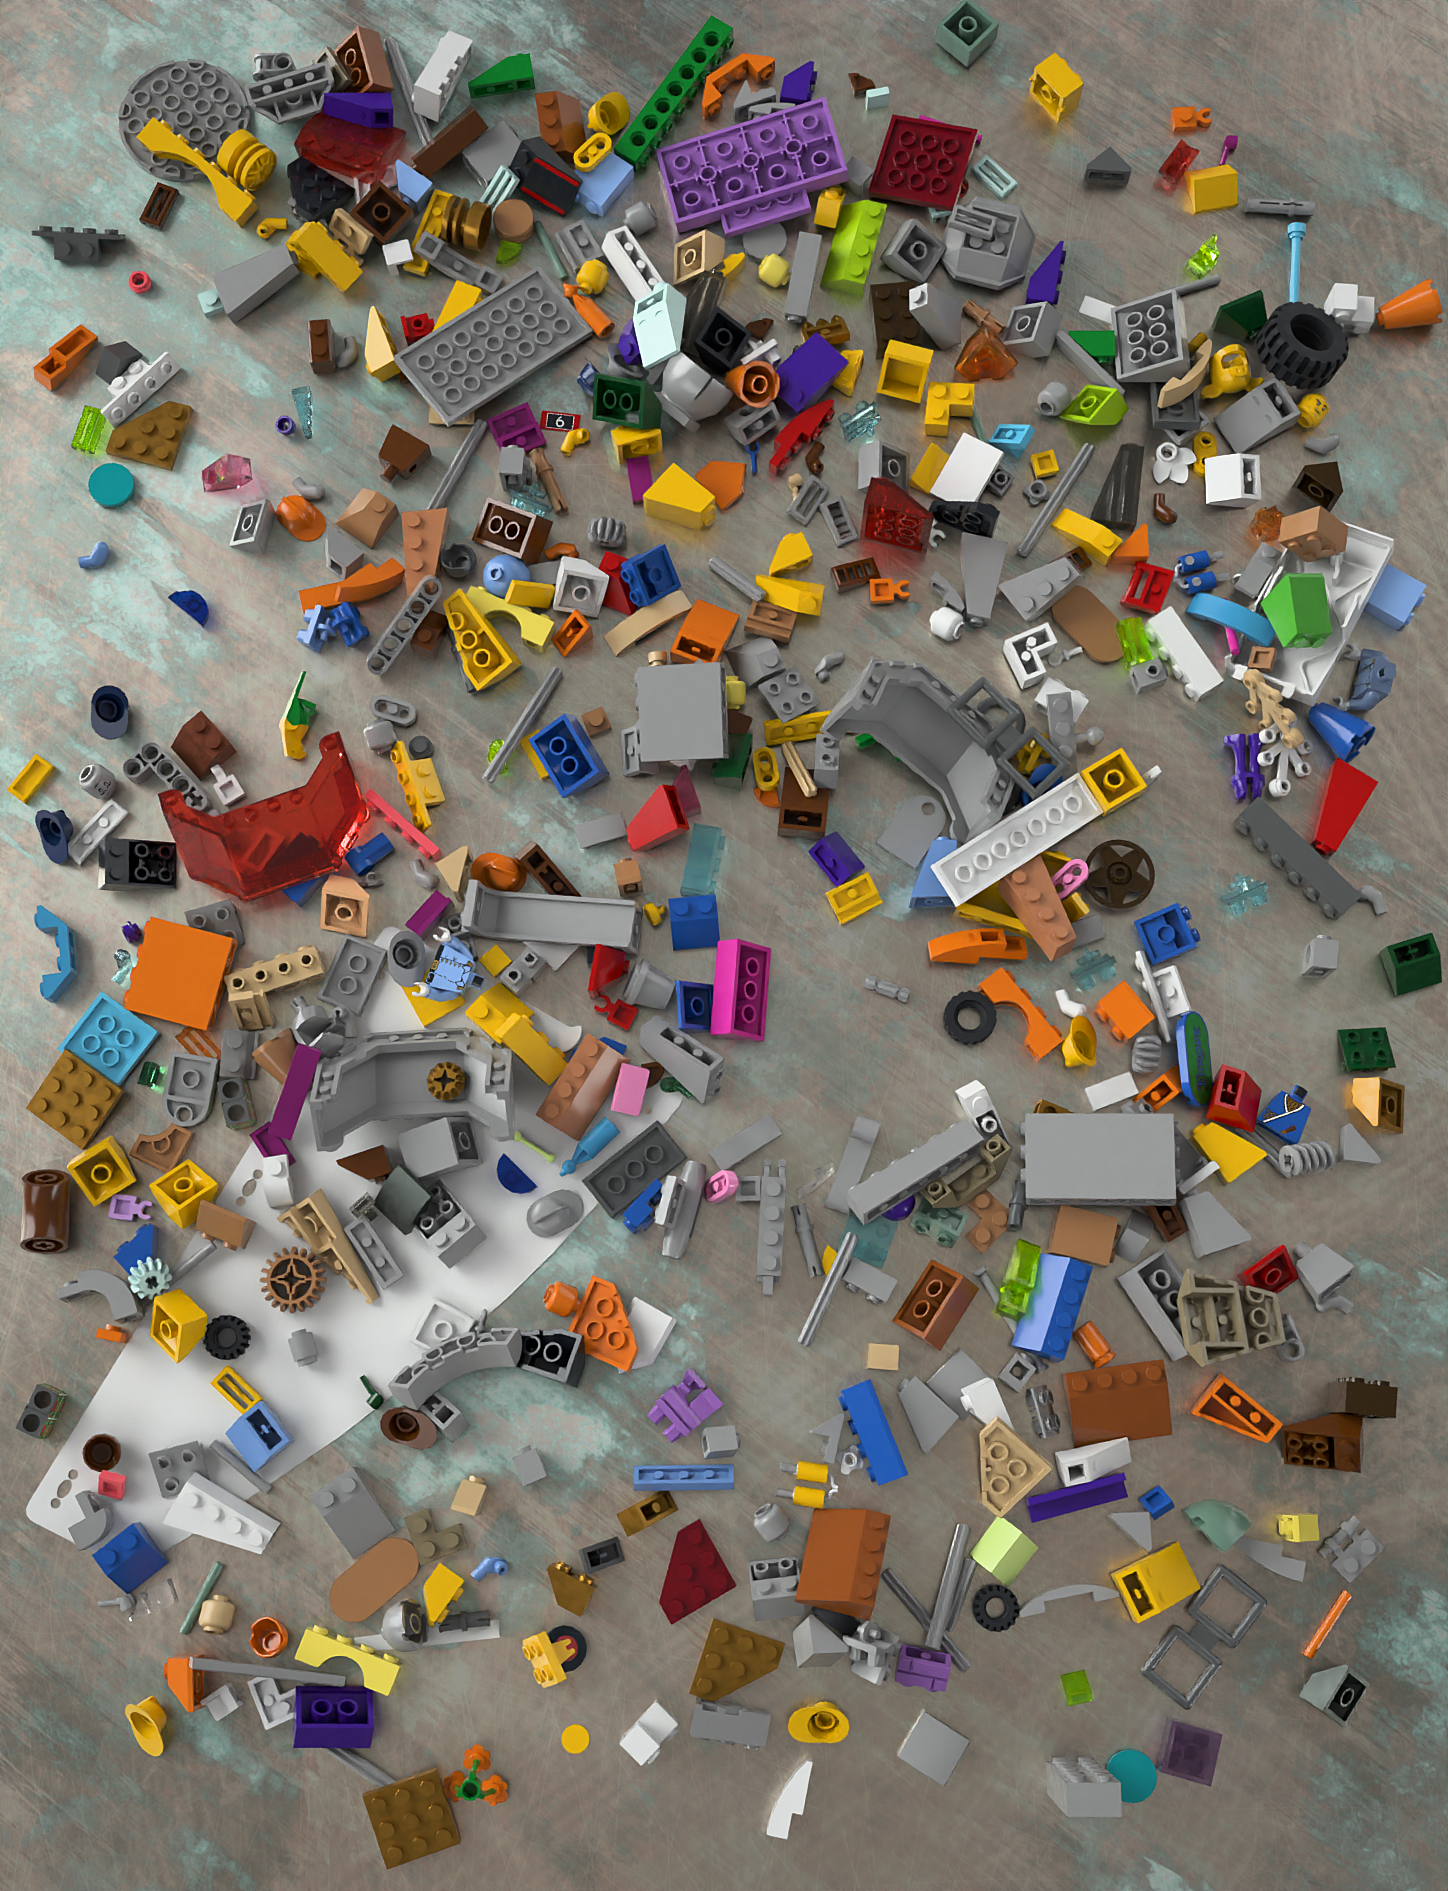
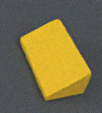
M931 443L913 473L909 486L930 495L933 485L950 456L936 444Z

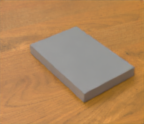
M345 933L316 998L335 1007L340 1005L346 1006L353 1013L361 1017L385 964L388 950Z

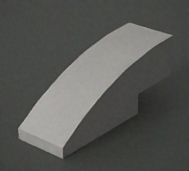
M768 1114L709 1151V1154L720 1170H729L780 1137L783 1133Z
M1243 1536L1233 1544L1240 1552L1261 1567L1280 1576L1303 1582L1306 1562L1281 1556L1283 1546Z

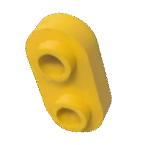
M596 133L574 153L576 169L581 172H590L604 160L612 150L610 137L605 133Z
M1208 431L1198 433L1192 443V451L1197 458V461L1192 464L1194 473L1200 477H1205V465L1202 461H1205L1206 458L1217 457L1216 437ZM1202 440H1207L1209 444H1204Z
M768 747L758 748L752 755L756 784L763 791H772L779 785L776 755Z

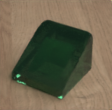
M145 1062L137 1084L151 1089L155 1088L161 1066L154 1062Z

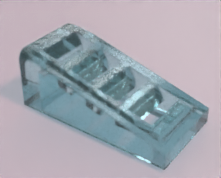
M307 385L292 389L291 392L305 438L311 439L313 396L310 387Z

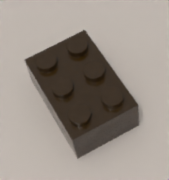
M915 281L870 285L869 303L876 359H884L890 339L922 347L920 323L909 310V290L916 287Z
M1336 1378V1382L1328 1383L1326 1413L1360 1415L1363 1418L1370 1419L1396 1418L1398 1387H1390V1382L1374 1380L1364 1382V1378Z

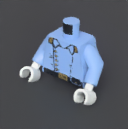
M438 927L443 930V936L440 938L437 935H433L435 940L444 943H440L425 983H414V985L420 986V993L412 992V995L415 997L424 996L431 1000L444 1002L454 1000L459 995L464 996L468 986L481 990L485 977L474 973L476 964L473 961V954L465 943L450 934L447 928Z

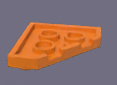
M592 1275L568 1331L584 1336L586 1354L630 1373L640 1349L620 1293L615 1284Z

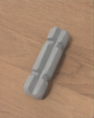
M871 974L867 976L864 984L865 988L870 990L877 989L876 992L891 998L898 997V1000L904 1003L908 1001L911 994L910 989L903 986L902 989L898 988L899 985L884 979L877 980L878 977Z

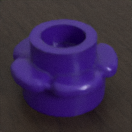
M127 921V924L121 927L129 944L135 941L136 943L139 942L138 937L142 936L138 925Z

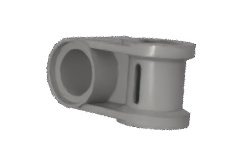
M257 53L254 56L256 71L253 73V79L257 82L296 70L292 57L288 53Z
M1286 1313L1282 1317V1323L1285 1326L1286 1342L1275 1345V1349L1282 1361L1292 1363L1304 1356L1305 1348L1293 1318L1289 1313ZM1288 1344L1293 1345L1296 1349V1356L1294 1358L1286 1353V1346Z

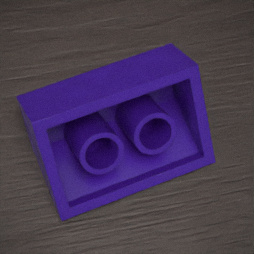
M296 1686L293 1716V1748L371 1747L374 1732L373 1690L364 1686Z

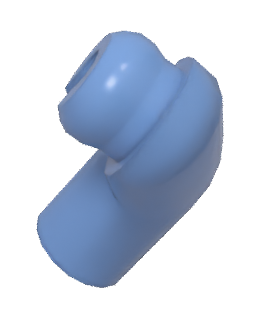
M99 542L90 556L79 557L80 568L101 566L109 554L108 545L105 542Z
M487 1557L476 1567L471 1575L478 1582L488 1573L505 1575L508 1571V1563L500 1557Z

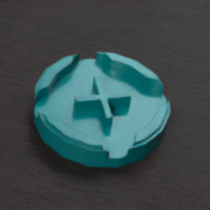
M116 463L103 464L91 474L88 482L89 492L95 502L102 507H120L132 498L135 480L129 470L123 465Z
M1125 1749L1114 1754L1106 1765V1770L1121 1782V1801L1142 1802L1152 1794L1156 1787L1157 1773L1155 1765L1148 1756L1139 1750Z

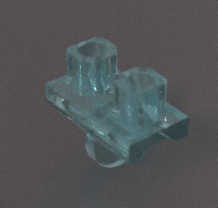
M863 400L855 407L856 414L851 416L845 412L838 417L844 438L848 442L857 436L860 437L864 433L868 437H872L875 434L873 427L881 421L878 405L875 402L869 404Z
M535 482L532 487L525 484L523 491L528 492L529 496L512 489L508 495L512 497L510 501L511 506L524 510L525 505L529 504L533 506L531 513L543 518L546 513L551 514L553 507L536 500L537 497L541 499L546 497V493L540 491L541 483Z
M1240 873L1233 875L1234 882L1228 885L1229 889L1233 892L1220 897L1222 903L1228 905L1234 915H1240L1247 911L1244 900L1249 897L1253 906L1266 903L1267 896L1265 890L1269 887L1267 882L1261 883L1260 880L1252 882L1253 879L1250 875L1243 878Z
M1086 947L1081 950L1083 957L1076 960L1077 964L1081 967L1069 972L1071 978L1078 981L1083 990H1089L1096 986L1093 974L1099 972L1104 981L1115 977L1116 972L1113 964L1117 962L1114 956L1110 957L1108 954L1101 956L1098 949L1090 952Z

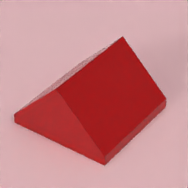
M1283 1244L1273 1248L1237 1274V1277L1245 1287L1249 1285L1277 1294L1299 1279L1287 1248Z

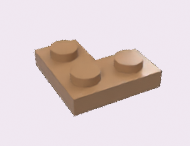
M987 1189L965 1203L981 1219L965 1236L981 1254L1008 1228L1007 1222L1009 1219V1211Z

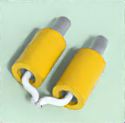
M800 1460L798 1465L781 1463L780 1472L796 1474V1479L823 1484H826L827 1477H829L831 1486L835 1489H832L828 1497L824 1498L825 1490L802 1486H795L794 1490L777 1488L776 1497L792 1499L793 1505L822 1509L823 1502L829 1501L832 1494L837 1493L838 1485L834 1483L833 1475L828 1473V1465Z

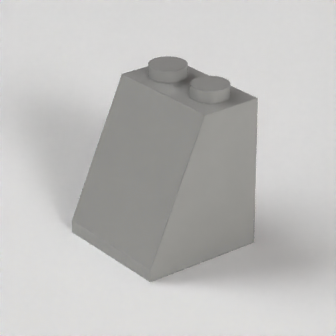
M444 1117L398 1134L399 1149L403 1154L405 1167L419 1181L483 1164L471 1118Z
M1196 1189L1187 1192L1181 1196L1182 1200L1176 1203L1177 1209L1188 1228L1186 1234L1196 1259L1252 1240L1249 1233L1208 1191L1200 1193V1190Z

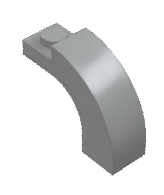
M100 1270L77 1272L79 1282H67L63 1288L56 1290L58 1299L66 1303L92 1294H103L110 1303L114 1321L121 1324L145 1317L144 1308L137 1292H132L131 1285L108 1272Z

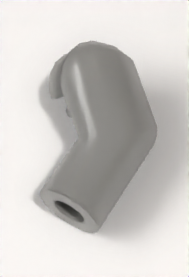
M1330 434L1321 440L1309 435L1304 446L1325 454L1336 449L1340 439L1336 434Z
M297 477L292 482L294 488L306 500L320 499L326 493L323 485H307L301 477Z
M421 859L410 862L414 880L417 884L429 889L439 885V877L436 874L432 875L425 872Z
M1364 885L1363 888L1357 890L1362 895L1360 900L1369 899L1373 903L1376 915L1388 912L1381 892L1370 885Z
M1333 1292L1319 1304L1316 1303V1308L1321 1312H1327L1328 1308L1337 1307L1344 1313L1349 1314L1354 1304L1340 1294Z

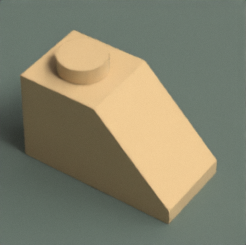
M470 1475L469 1479H462L451 1509L472 1516L480 1515L489 1485L483 1484V1478Z

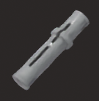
M1247 197L1245 212L1287 214L1288 217L1293 215L1313 216L1315 210V201H1295V198L1278 200Z
M806 1203L792 1206L791 1209L797 1227L795 1232L799 1234L809 1277L813 1278L824 1275L812 1231L814 1225L810 1223Z

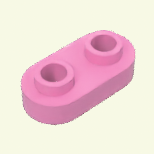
M1073 859L1051 878L1055 889L1060 885L1064 887L1062 892H1057L1060 900L1068 898L1087 880L1089 869L1083 860ZM1079 869L1082 872L1079 876H1074L1073 871Z
M721 1170L708 1178L704 1185L706 1201L719 1203L731 1196L739 1185L736 1174L733 1171Z

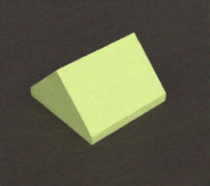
M997 1516L968 1555L1005 1586L1009 1587L1039 1547L1003 1517L999 1518Z

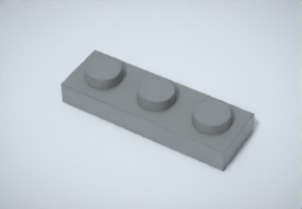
M365 1215L344 1228V1231L383 1290L405 1276Z

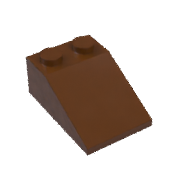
M487 497L472 541L527 562L538 564L553 521Z

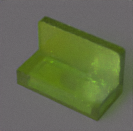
M1129 617L1115 623L1127 668L1153 659L1141 617Z

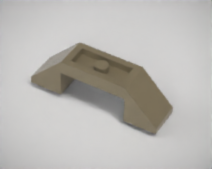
M996 1134L978 1148L983 1160L948 1185L940 1177H937L920 1190L921 1194L933 1208L963 1206L1000 1178L1012 1153L1011 1147Z

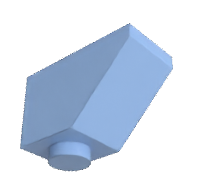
M397 159L395 166L401 200L420 214L429 203L434 192L433 183Z

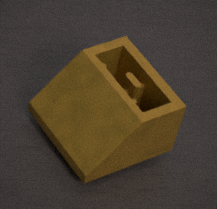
M559 1561L556 1564L553 1562L549 1565L547 1571L557 1604L581 1617L597 1588V1585L593 1584L595 1579L582 1572L579 1576L571 1572L572 1567L564 1562Z

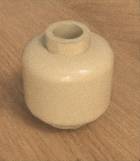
M213 1595V1599L204 1601L199 1618V1625L204 1628L203 1632L223 1635V1631L229 1630L234 1615V1605L228 1602V1597Z

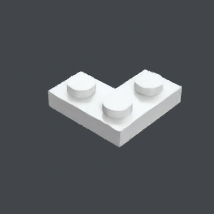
M256 1677L247 1682L266 1730L293 1718L295 1688L282 1694L276 1679Z

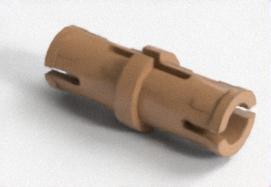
M969 299L962 308L963 312L977 321V325L980 327L984 326L996 337H999L1006 327L1005 324L991 315V311L983 309L972 299Z

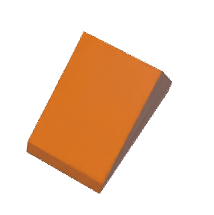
M1143 523L1112 554L1109 561L1112 565H1134L1136 561L1147 562L1149 557L1148 525Z
M576 609L551 640L562 655L567 657L593 638L592 627L581 612Z

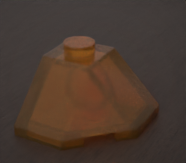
M983 324L966 341L954 368L970 382L980 381V379L985 378L1001 380L1018 365V361L1000 338Z

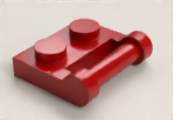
M1136 561L1133 567V576L1125 596H1122L1120 600V605L1125 608H1135L1157 615L1162 610L1175 576V571ZM1145 573L1149 574L1140 599L1134 598L1142 575Z

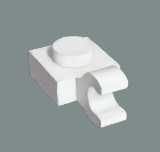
M219 764L210 768L218 780V783L214 784L213 787L225 807L246 796L233 774L227 777Z

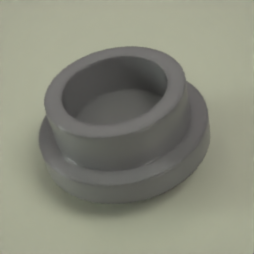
M416 736L409 743V751L413 757L424 759L431 754L432 743L425 736Z

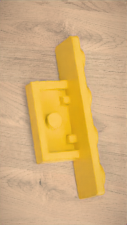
M398 741L391 750V760L396 766L399 783L403 786L405 801L410 807L413 824L424 834L432 826L426 807L442 804L445 798L431 758L410 761L404 742Z

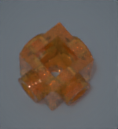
M1276 506L1269 509L1263 507L1254 514L1255 516L1250 524L1251 531L1260 545L1262 541L1265 543L1268 541L1272 542L1279 538L1281 520L1285 517L1281 511H1278Z

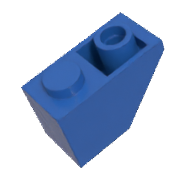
M152 1223L142 1225L135 1232L136 1236L130 1242L126 1241L118 1247V1253L113 1257L130 1276L133 1275L130 1271L131 1267H139L137 1264L138 1260L146 1263L147 1257H151L153 1262L157 1259L159 1228Z

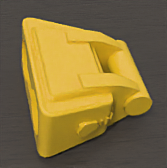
M844 350L840 353L850 363L832 385L849 397L853 395L864 363L863 350Z

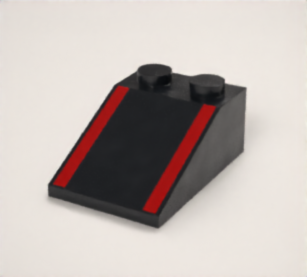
M540 136L522 140L509 167L520 179L516 186L519 191L562 217L567 215L583 183V180Z

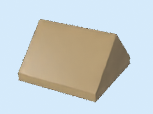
M462 846L435 863L457 901L461 903L464 901V891L468 884L474 859L468 846Z

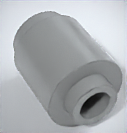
M306 1329L292 1332V1338H289L288 1342L294 1362H297L299 1367L317 1362L316 1355H318L312 1332H306Z

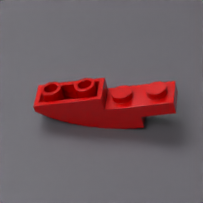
M829 399L808 408L781 430L774 439V450L777 452L769 461L770 473L777 476L780 470L784 471L790 462V456L793 452L797 453L803 442L809 446L813 439L816 441L820 437L825 422L829 423L835 415L834 400Z

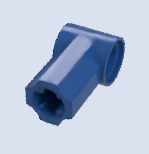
M381 832L365 845L351 849L344 859L356 875L362 877L375 867V863L395 849L384 833Z

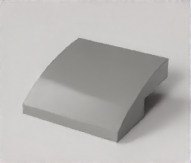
M959 1348L926 1382V1385L964 1422L971 1412L970 1410L966 1411L961 1402V1397H963L961 1389L986 1377L989 1378V1376Z
M923 1711L898 1757L945 1787L971 1741Z

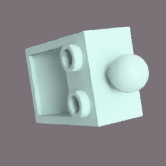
M665 282L657 283L652 293L635 302L633 322L643 367L646 370L680 352L687 298Z

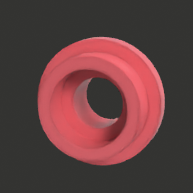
M135 271L130 275L128 283L133 292L141 294L150 289L151 279L147 273Z

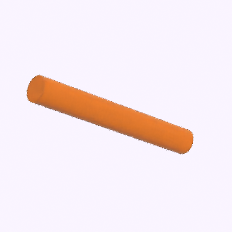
M1343 1590L1303 1654L1309 1659H1313L1352 1598V1595L1347 1591Z

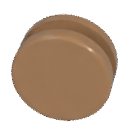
M507 199L495 208L493 224L495 233L500 240L516 245L524 243L532 236L534 232L533 224L535 222L534 214L526 202L519 199Z

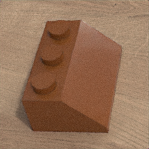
M357 26L334 50V53L352 79V83L344 90V93H391L394 90L379 32Z
M559 91L536 93L535 100L541 138L566 164H573L574 153L586 142L580 100Z
M931 1259L892 1321L921 1341L941 1351L979 1288L962 1274Z

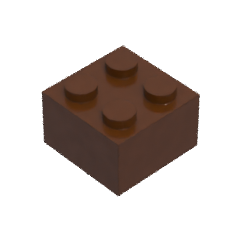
M379 180L351 210L350 216L373 234L372 240L382 248V245L392 243L414 219V212Z

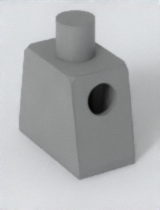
M1301 1242L1293 1250L1300 1258L1296 1263V1272L1317 1304L1354 1276V1266L1323 1243L1311 1250L1305 1242Z

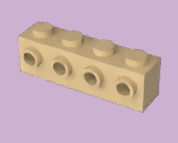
M305 945L298 948V952L292 954L287 952L276 955L274 960L268 962L266 960L257 961L252 964V967L244 970L243 968L233 969L229 972V975L224 976L229 994L246 991L258 993L260 989H264L266 997L323 979L327 974L317 947Z

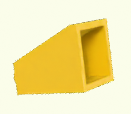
M674 462L643 495L644 511L650 517L700 531L705 525L707 527L710 526L716 518L715 496Z

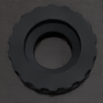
M972 990L960 992L957 996H953L946 1005L943 1016L945 1031L947 1030L949 1037H952L957 1043H963V1045H976L979 1042L985 1041L993 1032L997 1022V1012L994 1009L993 1002L986 995H982L981 992H972ZM968 1006L979 1010L982 1017L980 1025L971 1030L963 1028L958 1021L960 1010Z

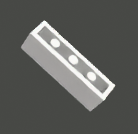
M627 226L607 233L601 250L636 301L652 293L657 283L664 282Z
M1171 606L1147 621L1144 627L1147 638L1151 642L1154 641L1158 647L1159 655L1171 665L1173 675L1177 679L1180 678L1185 685L1184 689L1189 697H1193L1198 702L1220 688L1224 682L1223 678Z

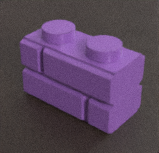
M901 1644L895 1669V1682H900V1684L906 1687L913 1685L924 1687L930 1692H937L938 1690L945 1692L951 1668V1654Z

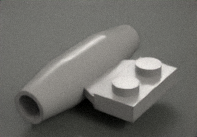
M688 1160L680 1178L667 1175L666 1182L662 1185V1198L660 1205L655 1211V1223L665 1228L662 1255L665 1257L681 1260L693 1235L704 1193L706 1165Z

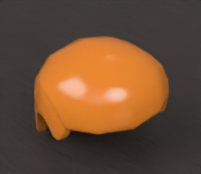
M271 1617L259 1618L250 1627L252 1636L249 1644L257 1656L265 1659L275 1658L286 1648L288 1632L282 1622Z

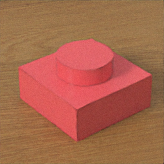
M102 1470L99 1475L98 1494L122 1500L126 1492V1476Z

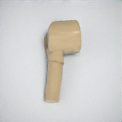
M799 473L791 475L788 480L794 500L799 494L797 487L803 485Z

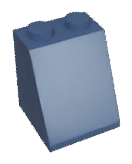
M942 836L932 841L908 903L909 908L955 906L930 866L957 850V839L951 840L950 837Z

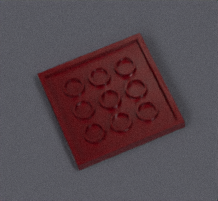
M892 114L868 189L869 196L953 211L954 205L957 204L975 147L978 129Z

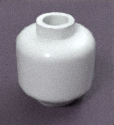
M942 607L938 611L935 610L929 620L932 633L946 641L958 639L965 629L963 616L949 607Z

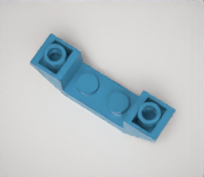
M42 905L37 906V913L34 915L36 927L45 934L58 932V934H55V942L60 950V957H57V966L61 973L42 975L43 982L40 983L42 997L53 1003L60 998L77 977L74 930Z

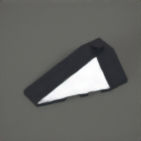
M561 1328L520 1331L522 1351L516 1368L575 1388L578 1387L585 1366L583 1335Z

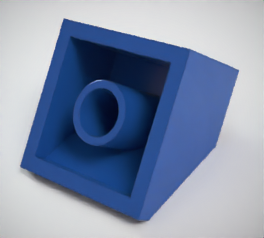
M716 894L668 899L673 951L717 947L720 935Z
M141 1522L132 1523L92 1555L105 1575L127 1595L169 1563Z

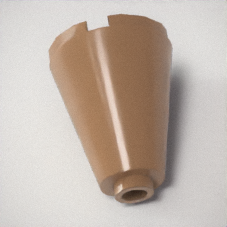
M291 1028L281 1031L272 1040L269 1039L251 1055L256 1063L282 1085H284L298 1044Z

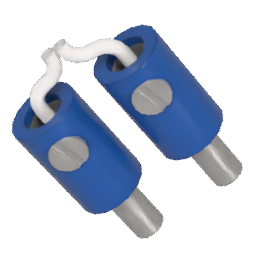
M1206 550L1178 557V565L1175 567L1173 582L1176 581L1182 588H1185L1188 595L1216 588L1218 582L1230 579L1229 572L1217 575L1213 571L1185 578L1184 584L1176 577L1179 573L1178 568L1183 574L1209 567L1210 561L1224 557L1223 552L1217 551L1208 554Z

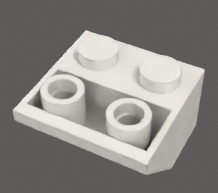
M1237 453L1205 459L1207 504L1247 508L1261 500L1259 455Z

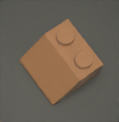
M201 1200L195 1229L202 1232L200 1237L214 1242L215 1238L224 1241L222 1246L236 1251L238 1247L246 1248L257 1222Z

